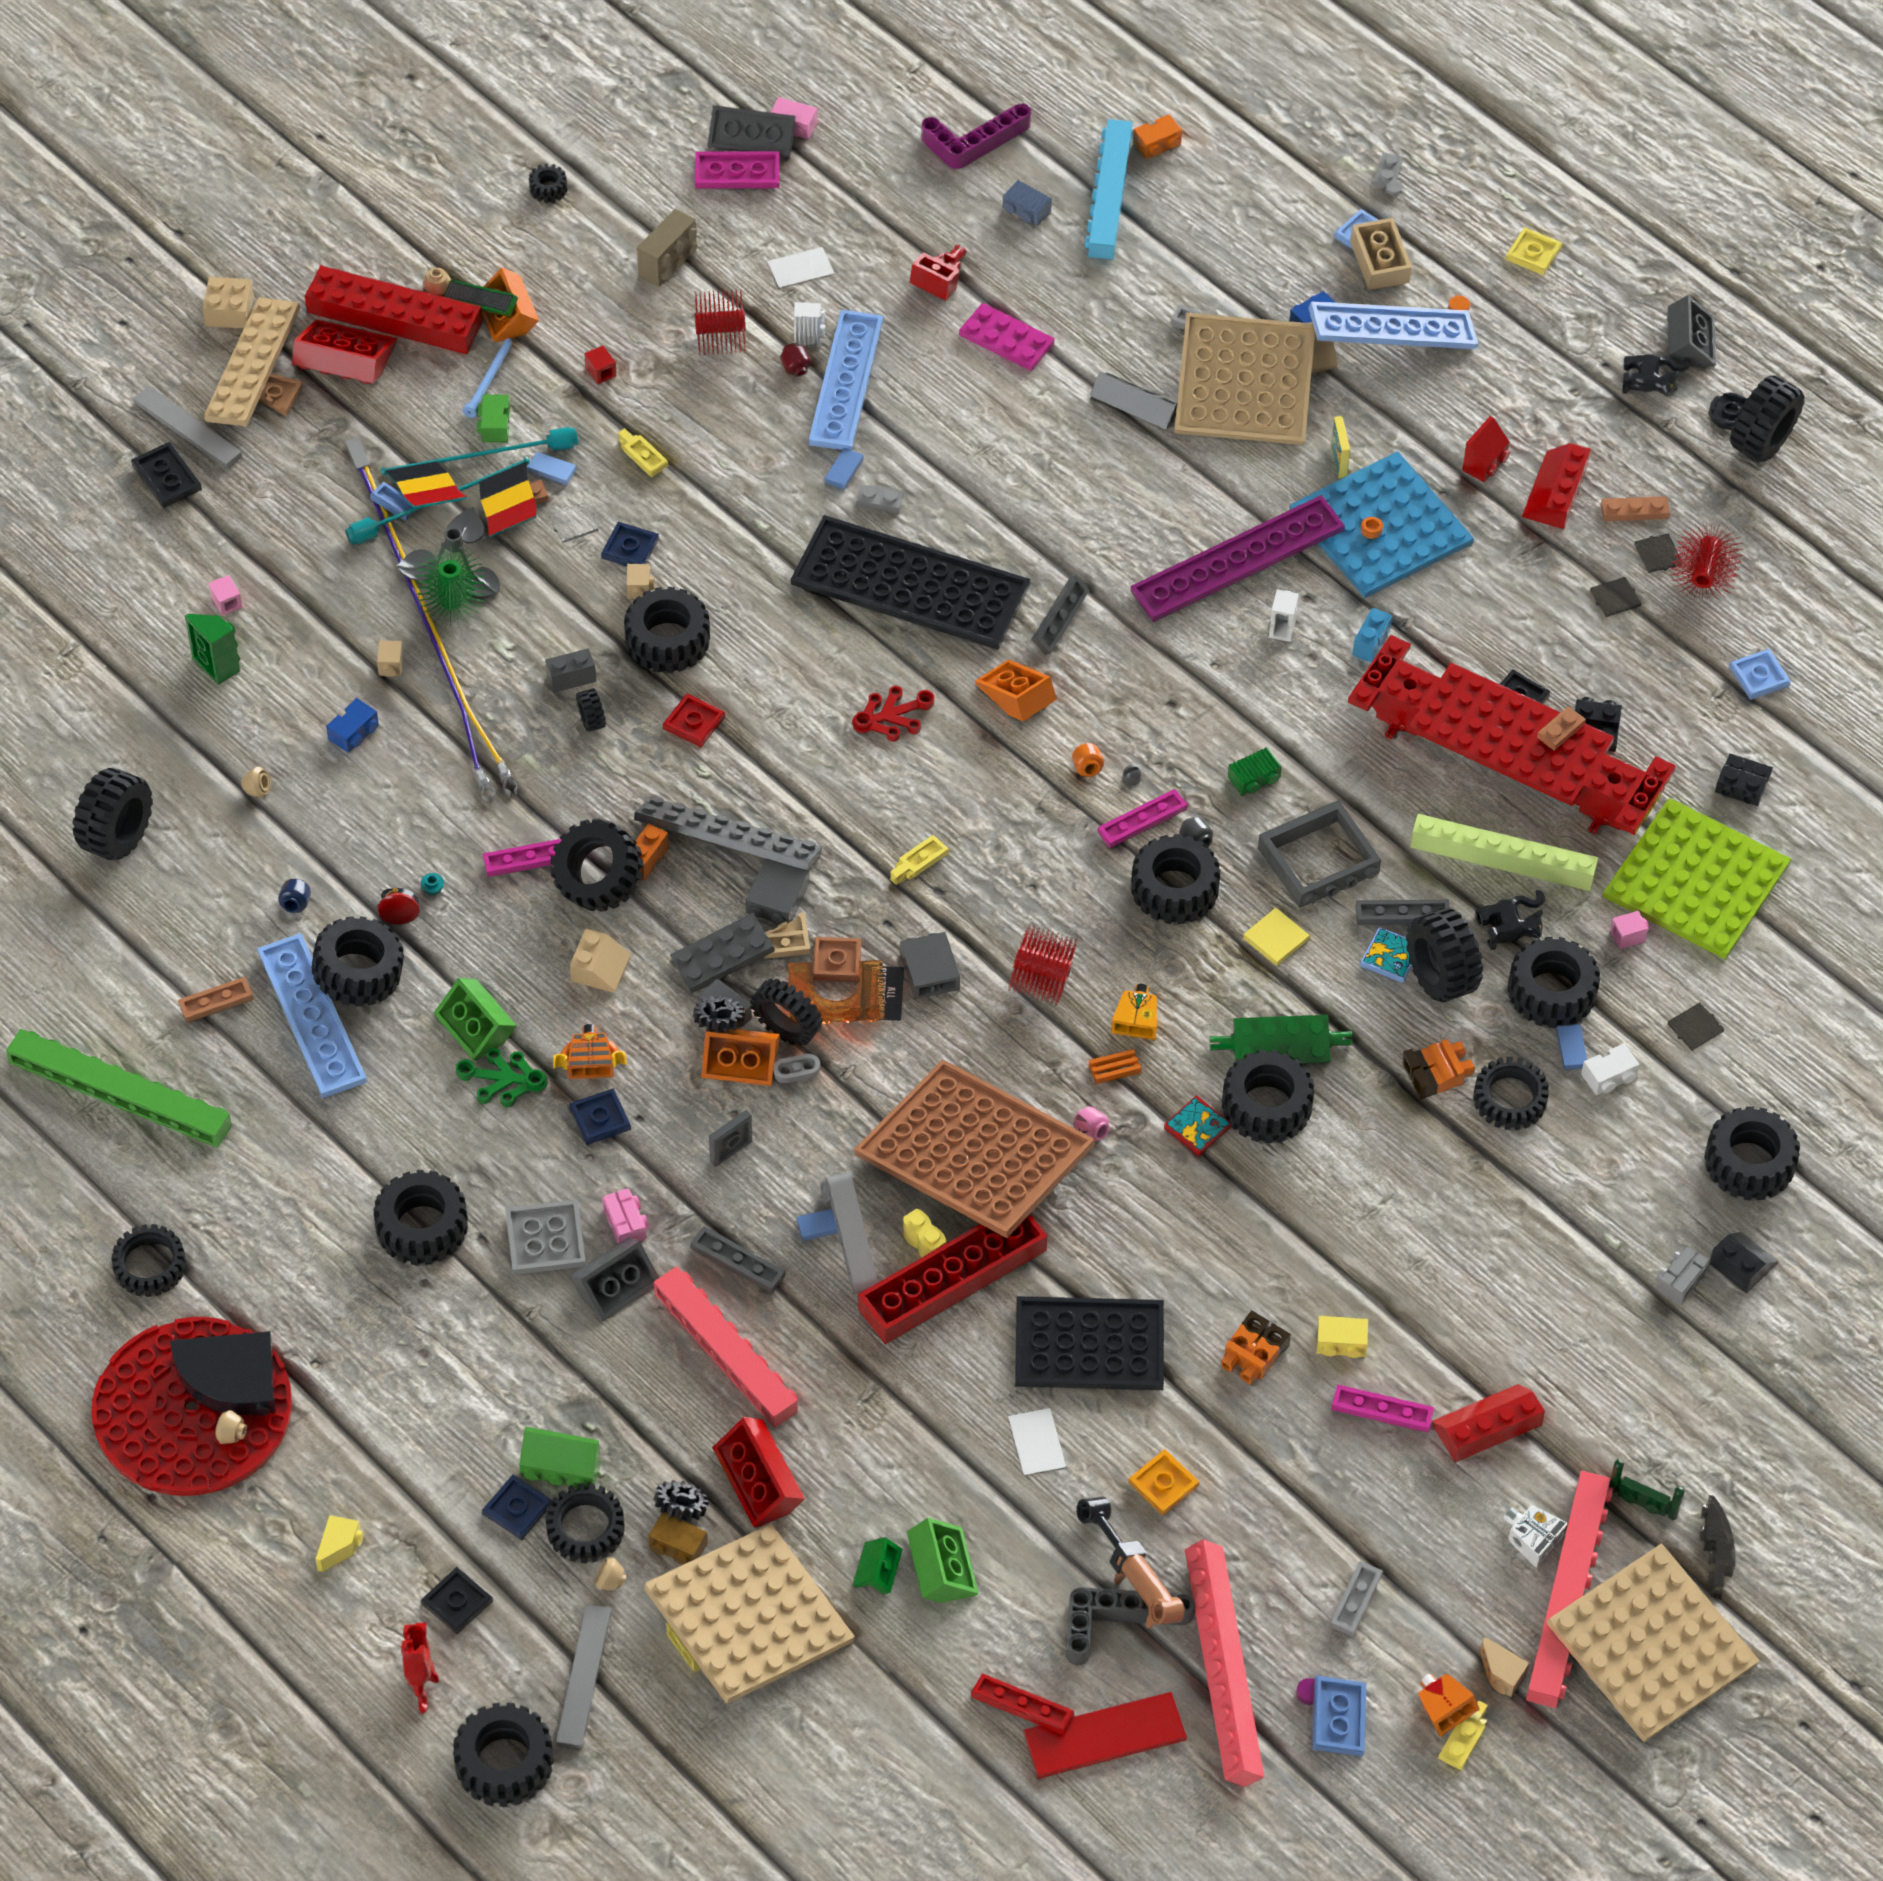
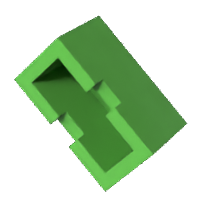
M483 395L482 403H478V416L481 417V420H477V433H481L482 442H508V422L510 420L509 395Z

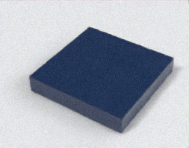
M617 522L601 553V559L627 566V564H646L659 540V534Z
M614 1088L569 1103L570 1110L586 1145L631 1130V1124Z
M512 1474L482 1509V1514L520 1540H523L547 1512L548 1506H552V1499Z

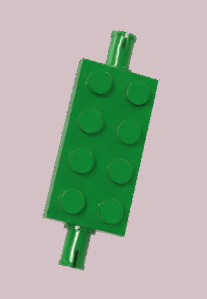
M1328 1015L1233 1018V1033L1230 1036H1209V1043L1219 1042V1044H1210L1209 1046L1210 1051L1231 1050V1052H1234L1235 1061L1240 1058L1244 1060V1055L1248 1053L1254 1055L1260 1050H1265V1052L1271 1053V1050H1275L1281 1055L1284 1053L1291 1055L1292 1060L1297 1059L1302 1064L1329 1063L1331 1046H1352V1039H1342L1351 1038L1352 1031L1331 1032L1329 1030Z

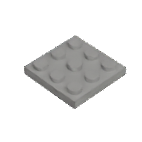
M578 1199L505 1208L513 1275L577 1268L586 1265Z

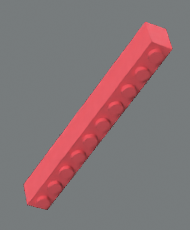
M1581 1470L1526 1701L1556 1708L1558 1699H1564L1567 1685L1562 1684L1563 1677L1569 1678L1572 1663L1567 1662L1569 1654H1572L1546 1622L1549 1618L1582 1597L1584 1588L1590 1589L1593 1575L1588 1574L1589 1567L1595 1568L1598 1553L1593 1552L1595 1545L1600 1546L1603 1531L1598 1529L1600 1523L1605 1524L1608 1513L1607 1509H1603L1604 1503H1610L1613 1488L1608 1487L1609 1477Z
M1203 1539L1184 1549L1224 1778L1226 1781L1246 1787L1264 1778L1263 1766L1224 1550L1222 1546Z

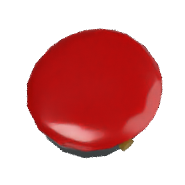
M389 888L381 893L382 900L377 905V912L383 921L394 925L410 923L418 917L420 912L419 900L410 890Z

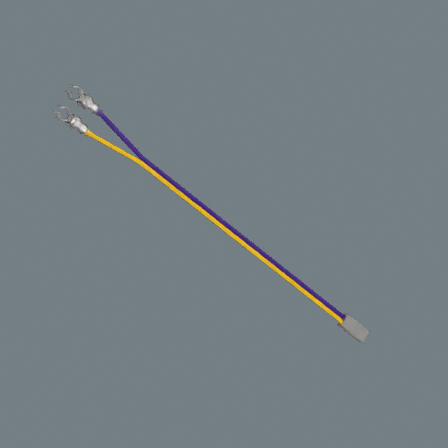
M359 437L345 440L357 472H361L369 494H371L376 489V485L369 471L371 469L370 463ZM373 501L380 520L389 518L386 509ZM389 522L384 524L383 527L398 563H400L405 558V554L392 523ZM404 576L461 710L474 762L477 785L481 790L482 799L488 801L489 804V798L483 796L484 790L487 789L494 792L492 796L494 802L496 795L494 788L491 787L489 777L478 763L466 712L496 759V767L499 772L498 777L500 782L503 783L504 792L511 796L510 791L505 789L506 784L510 783L516 786L514 793L517 795V783L512 780L511 771L495 751L468 706L429 611L426 612L428 610L426 606L422 607V605H426L425 601H418V599H423L422 594L418 595L421 592L418 589L416 580Z

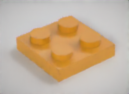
M1166 1449L1129 1477L1128 1483L1162 1516L1199 1487V1481Z

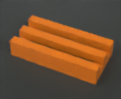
M1134 1049L1089 1060L1088 1064L1095 1084L1141 1073V1066L1138 1064V1058L1135 1056ZM1132 1064H1133V1066L1119 1069L1120 1067H1124V1066H1128V1065H1132ZM1108 1070L1111 1071V1072H1107V1073H1103V1074H1099V1075H1098V1073H1100V1072H1104V1071H1108Z

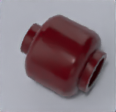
M791 343L785 346L780 355L785 372L796 377L806 374L807 369L811 365V359L805 346L798 345V343Z

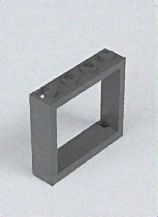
M1339 800L1259 834L1258 849L1299 908L1310 903L1314 904L1317 900L1326 896H1333L1338 891L1347 887H1353L1358 882L1367 878L1371 879L1372 876L1380 872V857ZM1338 822L1365 860L1303 887L1277 848Z

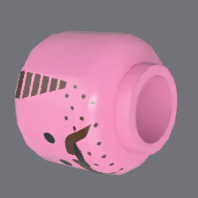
M1086 1107L1075 1115L1074 1129L1090 1136L1096 1142L1102 1140L1108 1134L1109 1120L1106 1115L1097 1109Z

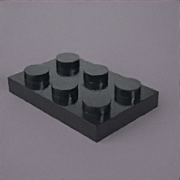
M170 441L131 459L132 466L163 508L202 490L201 483Z

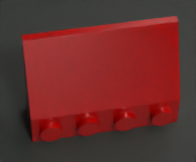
M316 319L294 340L292 365L299 366V368L304 370L314 369L322 374L340 375L343 379L353 378L360 380L364 384H371L381 376L397 343V338Z

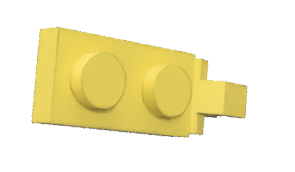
M625 428L618 432V441L622 444L621 448L651 478L668 467V461L641 435L633 437Z
M934 835L930 836L899 858V862L895 864L896 868L890 871V880L895 885H898L906 878L908 880L915 878L948 855L949 849Z
M1479 1700L1477 1703L1480 1710L1454 1728L1438 1759L1459 1770L1463 1769L1485 1730L1487 1720L1483 1719L1488 1705Z

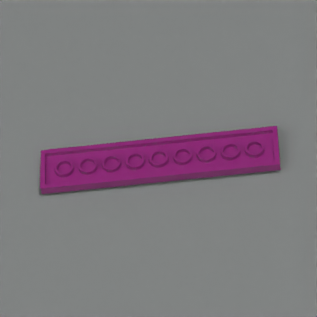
M1320 495L1130 586V590L1151 621L1155 622L1345 531V525L1325 498Z

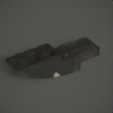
M1709 1495L1707 1504H1702L1701 1519H1705V1526L1700 1528L1699 1541H1704L1703 1551L1709 1552L1708 1564L1712 1565V1572H1708L1707 1587H1711L1710 1597L1721 1598L1725 1576L1732 1577L1735 1569V1545L1732 1530L1722 1506L1714 1495Z

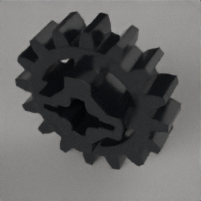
M710 996L708 1000L702 998L701 1002H696L693 1018L695 1023H699L700 1028L706 1027V1031L711 1030L719 1033L720 1030L728 1033L729 1029L736 1031L737 1027H742L745 1011L744 1006H739L738 1001L732 1002V998L719 996L718 999H715L713 996Z
M672 1480L671 1484L664 1481L663 1485H658L653 1499L656 1502L655 1507L661 1508V1513L666 1512L669 1514V1518L676 1516L678 1521H681L683 1518L688 1522H691L692 1518L698 1521L700 1516L704 1517L709 1504L708 1496L701 1494L702 1489H696L694 1484L688 1486L685 1485V1481L679 1483L675 1480Z

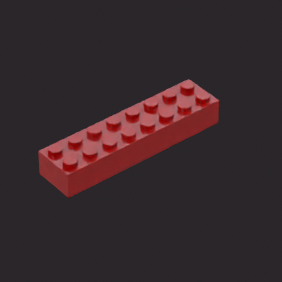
M320 265L305 294L306 311L309 314L463 354H468L482 326L481 306Z
M1031 1214L1008 1238L979 1224L859 1293L858 1310L886 1345L1046 1252L1048 1236Z

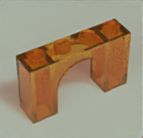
M882 960L859 961V987L851 997L840 1001L825 999L815 991L812 982V962L788 963L789 987L791 985L795 986V991L799 992L801 990L804 993V998L809 997L812 1000L810 1004L817 1006L818 1009L816 1011L821 1013L822 1023L843 1021L847 1023L854 1021L875 1022L885 1020ZM790 1013V1018L797 1021L796 1018Z

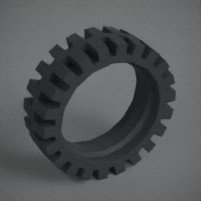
M147 1224L141 1225L142 1230H138L136 1226L132 1228L131 1234L126 1231L123 1234L124 1239L120 1237L117 1240V1245L113 1247L112 1266L115 1277L123 1289L126 1287L127 1292L131 1294L134 1291L137 1296H141L143 1292L146 1297H151V1292H155L156 1296L161 1295L162 1289L165 1292L170 1291V1285L175 1287L178 1284V1279L181 1280L183 1277V1272H185L186 1268L183 1245L179 1237L175 1236L172 1230L167 1231V1228L164 1226L158 1229L156 1224H152L151 1229H148ZM148 1243L161 1244L172 1252L173 1259L169 1268L154 1277L143 1278L134 1276L125 1267L128 1254L140 1245Z

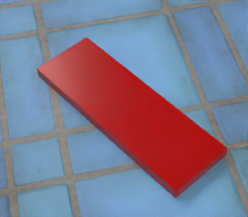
M1172 1692L1074 1716L1064 1735L1042 1726L1024 1729L1023 1733L1038 1779L1187 1741V1735Z

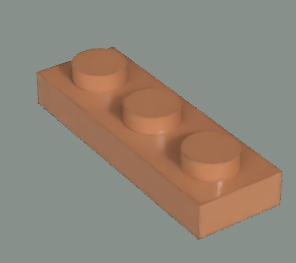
M1667 496L1601 499L1600 504L1603 521L1669 519L1670 515Z
M242 977L179 999L178 1004L186 1023L254 999L246 978Z

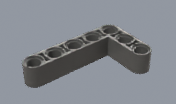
M1081 1587L1074 1589L1070 1593L1066 1653L1070 1663L1077 1666L1083 1665L1089 1659L1091 1620L1146 1623L1149 1608L1136 1590ZM1169 1592L1172 1597H1178L1182 1601L1187 1611H1184V1617L1181 1622L1166 1625H1186L1190 1623L1194 1611V1600L1192 1597L1185 1593ZM1081 1601V1602H1084V1603H1086V1604L1080 1606V1605H1077V1604H1075V1603ZM1109 1603L1111 1606L1103 1607L1100 1604ZM1133 1604L1136 1608L1131 1609L1126 1607V1605ZM1076 1624H1081V1625H1083V1626H1085V1627L1079 1629V1628H1076V1627H1074V1626H1075ZM1080 1647L1084 1650L1077 1652L1073 1648Z

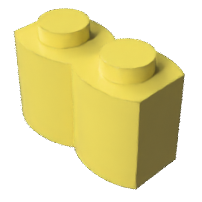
M915 1209L903 1217L904 1238L912 1247L918 1249L921 1258L946 1244V1238L942 1231L931 1225L929 1217L923 1211Z

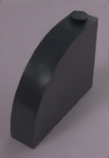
M270 1331L171 1340V1351L178 1378L187 1392L198 1402L222 1413L229 1410L237 1415L256 1414L264 1416L269 1413H276L273 1342Z

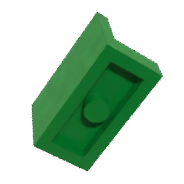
M887 1537L865 1542L852 1586L859 1588L870 1585L883 1595L891 1593L903 1549Z

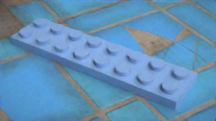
M1311 302L1308 307L1318 341L1475 349L1478 345L1468 311Z
M841 310L809 436V445L843 450V448L852 450L883 324V315Z
M300 933L257 948L260 960L322 1099L367 1083L365 1073L333 1002L329 998V994L325 995L313 979L314 975L311 969L313 958L302 934Z

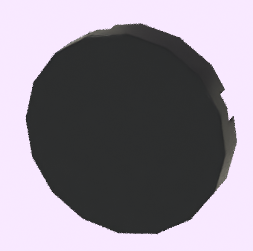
M1730 392L1714 397L1709 408L1711 421L1720 428L1731 430L1740 409L1745 404L1746 398L1740 394Z

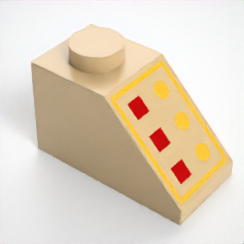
M1485 1637L1482 1641L1480 1654L1489 1685L1496 1692L1512 1697L1527 1675L1529 1663Z

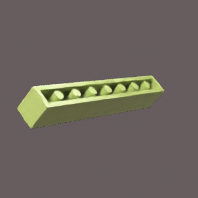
M1422 814L1417 815L1410 848L1586 891H1591L1598 857Z

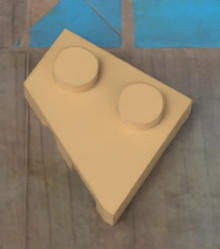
M805 912L799 913L798 918L789 923L785 921L779 924L777 928L765 932L775 951L764 956V959L810 954Z

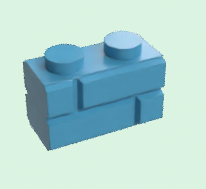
M1372 608L1354 639L1352 655L1371 663L1390 632L1392 615Z

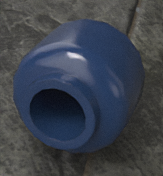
M300 879L286 880L278 896L279 905L290 913L303 911L307 907L311 896L310 887Z

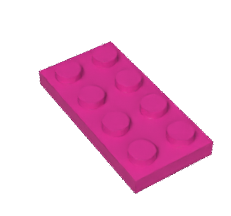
M779 151L695 152V189L779 188Z
M981 303L959 329V336L1030 371L1037 366L1055 344L1054 337L984 303Z

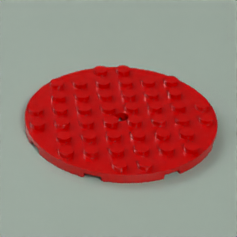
M219 1318L174 1319L175 1322L159 1327L155 1325L140 1332L120 1347L110 1358L108 1366L103 1374L99 1376L94 1389L91 1411L92 1423L100 1449L111 1465L125 1478L157 1493L175 1496H196L221 1491L245 1480L258 1471L274 1455L285 1437L290 1423L292 1391L285 1366L273 1349L276 1413H269L264 1416L256 1414L238 1415L244 1420V1424L247 1425L245 1437L239 1439L237 1443L221 1444L216 1438V1427L223 1413L204 1406L184 1388L176 1373L171 1351V1340L255 1332L248 1328L243 1329L231 1324V1321ZM189 1402L199 1403L197 1410L185 1408Z

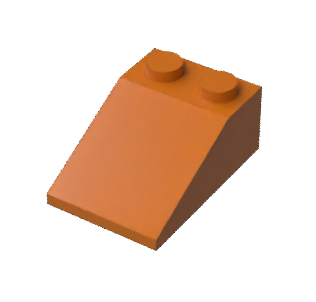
M1009 659L975 680V684L1009 716L1021 721L1030 719L1032 715L1041 709L1047 708L1049 704L1057 700L1050 676Z

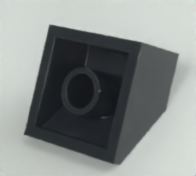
M1742 1232L1728 1234L1713 1248L1710 1259L1711 1266L1745 1293H1748L1778 1264L1774 1257Z

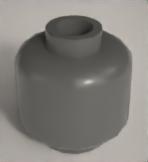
M1201 817L1186 819L1179 831L1180 837H1193L1194 841L1198 842L1199 840L1203 842L1205 848H1208L1212 843L1213 830Z

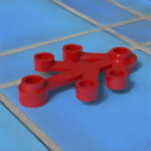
M892 686L889 689V696L881 712L873 714L875 708L881 706L882 697L879 693H871L865 710L858 712L853 717L852 727L859 733L875 731L884 734L892 742L899 740L900 729L896 726L888 727L879 722L887 721L906 727L910 734H918L921 730L920 721L899 715L919 708L922 710L931 709L935 703L934 693L930 690H921L918 692L916 700L894 707L896 701L902 698V688L900 686Z

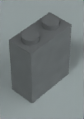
M765 858L746 898V913H754L756 918H763L777 925L785 921L787 923L791 922L810 884L809 870Z
M946 932L931 933L927 936L912 937L900 941V956L914 999L960 990V974Z

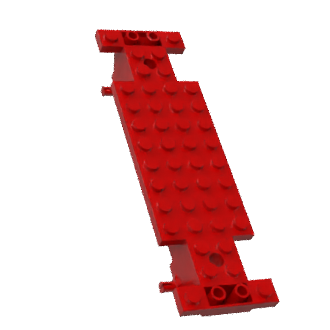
M1393 635L1389 636L1348 697V703L1367 712L1373 707L1376 711V718L1390 726L1384 734L1386 738L1393 739L1398 730L1408 732L1414 736L1419 735L1570 806L1574 804L1580 806L1579 812L1593 820L1588 827L1589 832L1592 833L1593 831V834L1597 833L1601 825H1607L1635 835L1663 793L1666 784L1676 769L1675 764L1655 756L1645 772L1606 754L1614 741V736L1588 724L1582 726L1554 751L1538 739L1537 735L1543 727L1561 712L1452 662L1441 678L1403 661L1410 650L1411 643Z

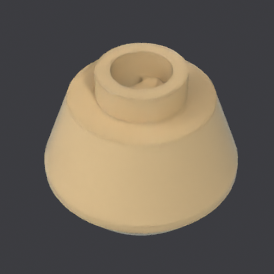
M441 268L430 269L423 280V288L430 294L443 295L451 278Z
M255 767L242 778V789L248 795L264 798L269 793L271 787L269 774L263 768Z
M233 1411L224 1412L219 1418L216 1427V1438L221 1444L237 1443L239 1439L245 1437L247 1425Z
M606 1558L599 1567L594 1580L597 1589L614 1591L616 1588L620 1589L626 1579V1574H623L624 1568L615 1558Z

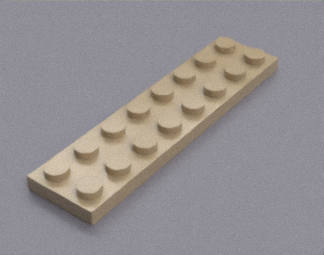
M258 297L204 414L205 422L247 427L299 313V302Z

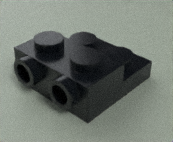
M1591 697L1577 699L1575 712L1586 719L1585 724L1614 736V741L1608 751L1616 752L1622 705H1617L1613 700H1606L1604 703L1595 702Z
M1729 753L1717 780L1715 792L1725 797L1743 801L1746 804L1759 806L1773 767Z

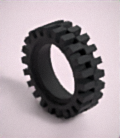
M773 979L765 980L750 1000L752 1004L750 1007L754 1010V1016L760 1017L758 1021L760 1024H766L765 1029L767 1031L771 1029L774 1031L773 1033L780 1034L782 1041L786 1042L788 1039L789 1044L794 1045L796 1043L797 1046L809 1044L822 1027L823 1019L820 1018L822 1016L821 1013L816 1011L818 1009L817 1006L810 1004L812 1000L809 997L804 998V993L801 990L799 992L795 991V986L791 985L788 987L787 982L782 981L781 983L779 979L774 981ZM776 1004L789 1011L797 1021L785 1015Z
M1503 1057L1497 1058V1064L1492 1060L1488 1063V1068L1484 1066L1481 1069V1073H1478L1475 1082L1473 1101H1475L1476 1110L1480 1109L1479 1115L1481 1117L1486 1115V1122L1490 1124L1492 1120H1495L1494 1126L1497 1128L1500 1127L1501 1123H1504V1130H1510L1511 1125H1514L1515 1130H1520L1521 1124H1523L1524 1128H1528L1531 1122L1535 1124L1538 1122V1118L1543 1116L1549 1097L1548 1081L1545 1082V1074L1540 1075L1541 1069L1536 1066L1532 1069V1062L1528 1061L1526 1065H1522V1058H1518L1517 1063H1513V1057H1507V1062L1504 1063ZM1515 1078L1523 1081L1530 1087L1533 1099L1523 1108L1507 1109L1501 1107L1492 1099L1489 1089L1493 1083L1500 1079Z
M584 1483L578 1484L579 1489L574 1490L573 1485L569 1486L568 1493L562 1490L559 1492V1499L554 1497L551 1500L552 1506H548L545 1519L546 1530L550 1545L553 1544V1549L556 1552L560 1550L563 1558L569 1555L572 1562H576L578 1557L581 1559V1563H587L586 1558L591 1557L593 1563L597 1562L598 1555H601L602 1559L608 1557V1550L613 1553L616 1550L615 1544L620 1545L622 1541L621 1536H624V1513L622 1506L620 1507V1501L618 1498L614 1499V1493L610 1490L606 1494L605 1487L600 1486L596 1490L595 1484L589 1483V1489H584ZM581 1505H591L601 1509L609 1520L605 1532L591 1541H578L570 1538L562 1528V1521L571 1509Z

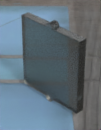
M1669 533L1655 537L1650 536L1647 539L1634 542L1648 573L1659 570L1667 571L1668 568L1677 566L1672 561L1679 560L1680 556Z
M1626 577L1590 588V592L1596 600V605L1601 608L1605 617L1641 606V602L1635 594V589L1631 587Z
M1700 1002L1667 1023L1678 1035L1677 1038L1681 1039L1691 1051L1724 1032V1028L1714 1018V1014H1710Z

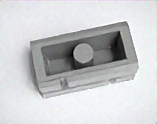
M1688 1246L1681 1253L1676 1251L1670 1260L1671 1265L1669 1268L1663 1267L1656 1278L1658 1280L1657 1291L1669 1297L1670 1300L1678 1305H1681L1708 1272L1710 1265L1709 1259L1701 1254H1697L1695 1250Z

